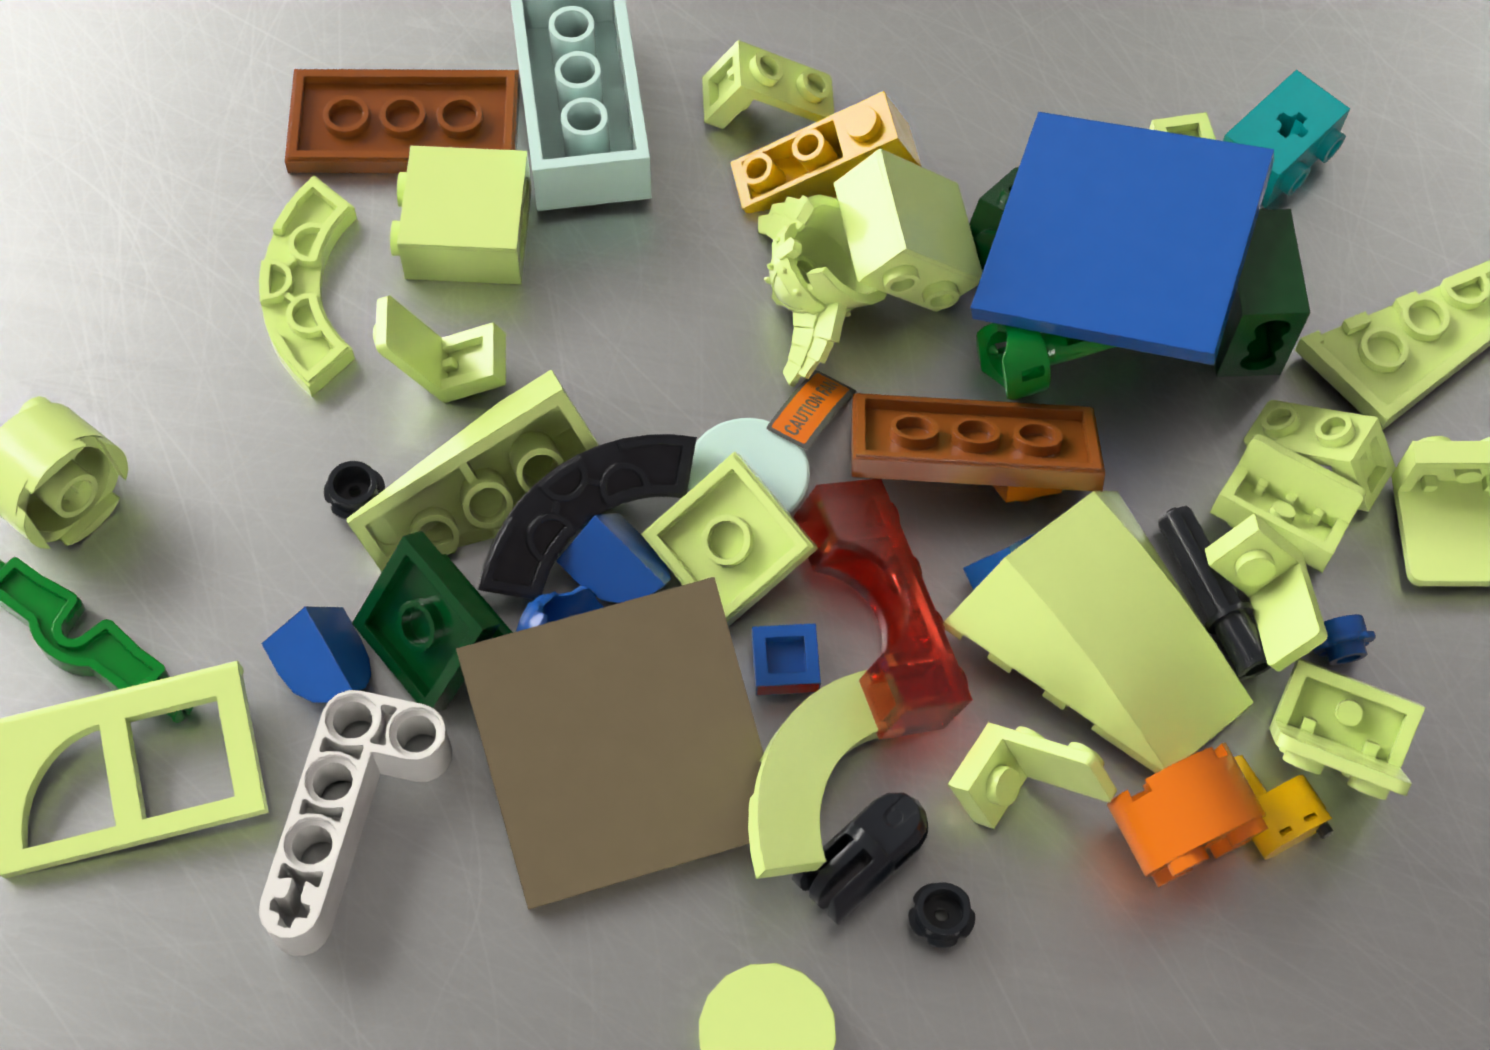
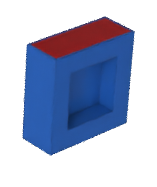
M816 623L752 627L751 638L756 696L815 693L820 689L821 678Z

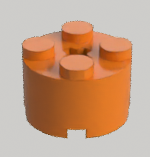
M1221 743L1215 750L1209 747L1146 778V784L1142 786L1144 791L1131 796L1127 789L1113 798L1110 803H1107L1108 809L1145 877L1152 876L1158 888L1193 870V867L1208 860L1210 857L1206 849L1210 848L1214 858L1217 859L1251 841V838L1269 829L1263 819L1266 813L1226 743Z

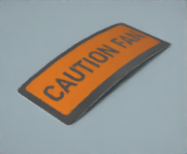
M815 370L810 378L805 379L783 404L766 429L805 450H809L832 418L857 391Z

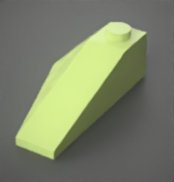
M551 369L498 402L349 516L347 523L381 572L402 537L415 532L423 531L441 554H452L456 552L458 547L494 538L516 503L537 481L573 456L599 444Z

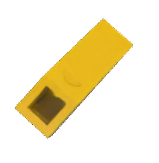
M883 91L730 162L742 209L747 214L770 210L772 204L785 202L787 196L801 199L802 195L809 198L821 194L837 199L834 182L880 148L921 166L909 123Z

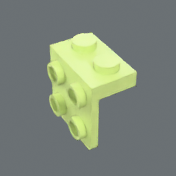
M1430 436L1419 441H1412L1391 475L1408 580L1416 586H1490V437L1481 441H1451L1450 438L1445 436Z
M1299 658L1294 664L1269 730L1275 744L1279 747L1278 750L1285 753L1283 756L1285 762L1318 775L1322 774L1326 765L1341 771L1343 776L1349 778L1347 785L1372 797L1386 800L1390 791L1404 796L1408 794L1412 782L1401 767L1425 707L1420 703Z

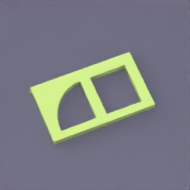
M239 661L0 718V876L6 879L269 813L243 678L244 669ZM217 701L235 797L147 818L130 722ZM100 730L116 826L29 848L28 823L30 810L43 776L57 757L71 744L84 736Z

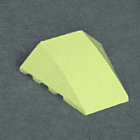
M1118 491L1091 492L1008 554L942 625L943 629L959 640L965 635L990 652L987 659L1006 672L1010 673L1012 669H1015L1043 688L1045 691L1042 696L1060 709L1064 710L1069 706L1094 723L1091 730L1154 773L1197 753L1254 703Z

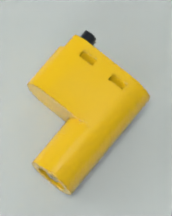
M1238 755L1234 757L1266 813L1263 819L1269 829L1251 838L1265 860L1280 854L1318 833L1321 839H1325L1332 834L1334 830L1327 822L1332 817L1304 774L1298 775L1267 792L1244 756Z

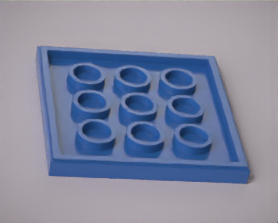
M1038 112L970 307L972 319L1214 365L1274 163V149Z

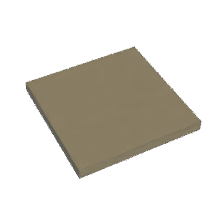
M715 577L456 648L528 910L750 844L748 832L750 797L754 794L757 775L762 763L760 759L763 755V749Z

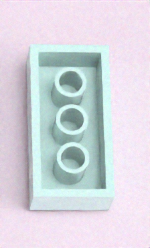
M511 0L537 211L652 198L650 154L626 0Z

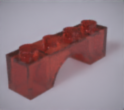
M882 479L816 485L793 518L818 547L808 557L813 571L833 576L850 585L868 602L878 619L882 634L881 654L859 679V682L877 725L879 740L944 729L973 699L968 689L966 674L958 665L945 633L942 616L934 607L922 578L920 563L912 554L900 525L898 510L890 501Z

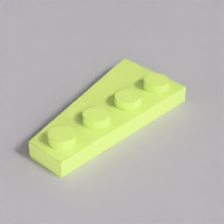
M1490 260L1445 278L1440 286L1421 294L1414 291L1396 298L1393 305L1370 315L1365 311L1345 319L1342 325L1323 334L1320 331H1316L1300 338L1295 351L1362 415L1378 417L1384 430L1490 346Z

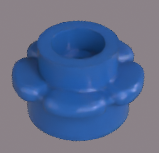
M1354 614L1324 621L1328 637L1325 642L1313 649V653L1320 657L1327 655L1330 665L1348 664L1368 655L1365 646L1374 641L1376 635L1374 631H1367L1362 615Z

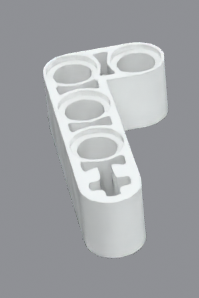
M348 690L339 693L328 701L322 712L260 900L259 916L262 925L281 951L292 956H305L316 952L326 943L336 918L380 774L414 782H428L438 778L447 770L452 761V747L443 718L434 708L416 702L360 690ZM367 721L372 723L369 730L360 737L352 739L341 736L344 729L353 722ZM428 734L435 737L433 744L425 751L415 753L404 750L406 743L414 736ZM348 781L352 783L349 792L340 799L325 800L321 798L325 788L333 782ZM318 842L332 844V850L323 861L316 864L301 862L303 853L312 844ZM296 883L304 887L302 893L300 892ZM303 904L309 914L308 917L295 918L291 928H288L283 921L285 916L296 917Z

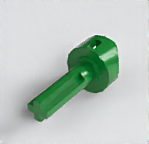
M996 323L984 326L976 334V348L981 371L1003 386L1006 390V398L1010 400L1021 399L1048 390L1051 382L1050 366L1115 347ZM1007 342L1006 347L999 349L995 345L996 343Z

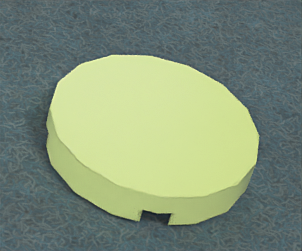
M778 963L750 964L726 975L707 996L699 1019L700 1050H834L836 1044L834 1012L822 989L803 972Z

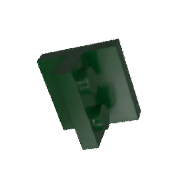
M423 531L402 537L352 622V625L417 703L434 708L437 712L447 708L464 682L456 648L513 633L446 554H441Z

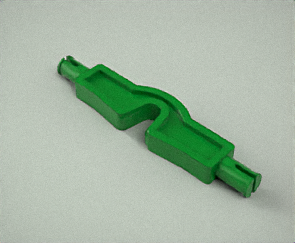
M17 557L11 558L7 563L0 560V606L29 627L37 645L53 664L75 675L95 676L114 691L170 677L162 663L141 649L109 619L102 620L78 638H68L69 633L85 610L81 599L74 592L42 576ZM193 707L183 709V711L189 715ZM182 710L166 713L175 723H180L186 719Z

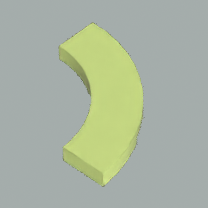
M314 175L295 193L272 228L274 234L268 246L265 259L261 260L259 276L260 303L273 347L289 374L311 397L318 393L355 359L352 348L339 336L326 316L322 303V281L325 266L332 249L345 230L357 219L355 208Z
M883 667L847 675L823 686L805 699L790 714L770 740L760 759L762 763L757 775L754 794L750 797L748 832L750 853L756 879L816 871L826 862L820 831V811L825 787L834 767L841 757L853 748L879 737L893 735L902 726Z

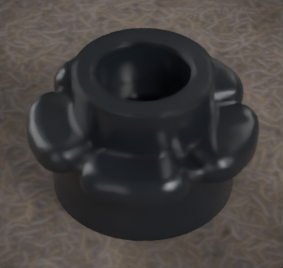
M347 461L336 466L329 474L324 486V498L326 502L331 503L333 514L347 520L349 516L385 490V483L383 477L369 465L360 461ZM353 489H359L361 491V493L356 497H352L349 495L350 491Z
M939 882L927 884L915 893L913 897L915 905L909 910L908 919L911 929L917 936H924L927 938L929 945L942 949L955 946L960 937L966 938L969 936L975 925V912L971 909L969 896L962 888L951 883ZM936 911H946L948 918L945 921L938 920L935 916Z

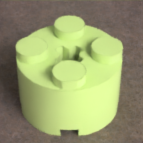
M40 396L28 400L21 407L18 414L0 427V517L35 546L51 549L47 544L49 542L60 540L68 546L81 541L94 532L110 516L120 497L113 493L118 476L120 475L123 479H127L128 462L123 451L69 407L59 403H51L45 397Z

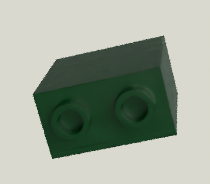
M1260 207L1214 364L1216 377L1281 375L1310 315L1291 209L1268 210Z

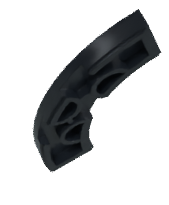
M650 434L622 438L579 453L555 467L525 493L503 521L485 558L477 590L535 600L539 595L543 594L548 575L558 555L576 532L588 523L594 515H599L606 510L638 499L651 497L682 498L685 496L688 490L697 437L675 434Z

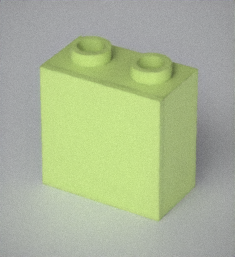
M410 145L407 172H399L397 180L398 206L402 207L400 221H392L390 231L392 256H400L405 279L522 285L532 190L527 151Z
M881 148L834 182L859 283L935 312L951 307L959 300V297L979 284L982 269L958 183Z

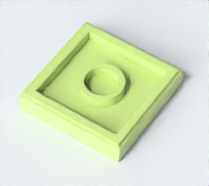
M735 451L641 534L682 585L715 577L728 627L818 549L816 544L743 457Z

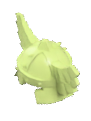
M821 194L809 198L802 195L801 199L787 196L785 202L772 204L768 215H760L758 217V233L769 236L774 240L772 243L771 263L767 264L769 277H765L764 280L772 287L771 298L774 302L793 312L794 330L792 346L788 356L789 360L783 370L788 384L793 387L796 386L801 377L809 379L820 362L825 364L834 342L839 343L844 318L851 315L850 311L857 307L878 303L884 300L887 295L885 292L857 281L838 199Z

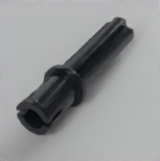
M1182 506L1166 511V514L1158 520V527L1208 618V621L1205 623L1207 631L1210 634L1217 635L1232 661L1240 680L1251 679L1266 672L1271 666L1267 664L1259 631L1251 618L1254 612L1252 605L1249 602H1242L1234 585L1209 566L1205 548L1211 545L1192 509L1188 506Z

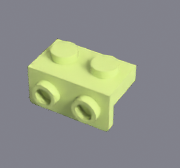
M1255 434L1234 472L1218 495L1210 513L1226 521L1231 528L1236 527L1255 513L1302 551L1307 565L1323 573L1349 523L1366 496V490L1261 434Z

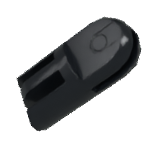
M904 792L882 795L873 800L823 846L826 862L818 870L795 873L792 876V880L803 891H809V897L821 909L828 908V916L839 925L920 850L928 834V820L924 808L917 799Z

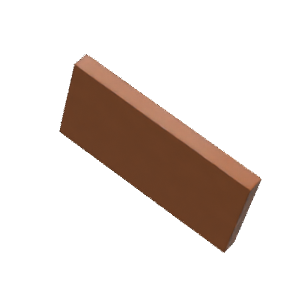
M294 69L284 161L287 172H407L410 145L517 150L520 94L519 70Z
M863 393L853 394L851 412V477L1103 492L1105 468L1095 412L1092 407Z

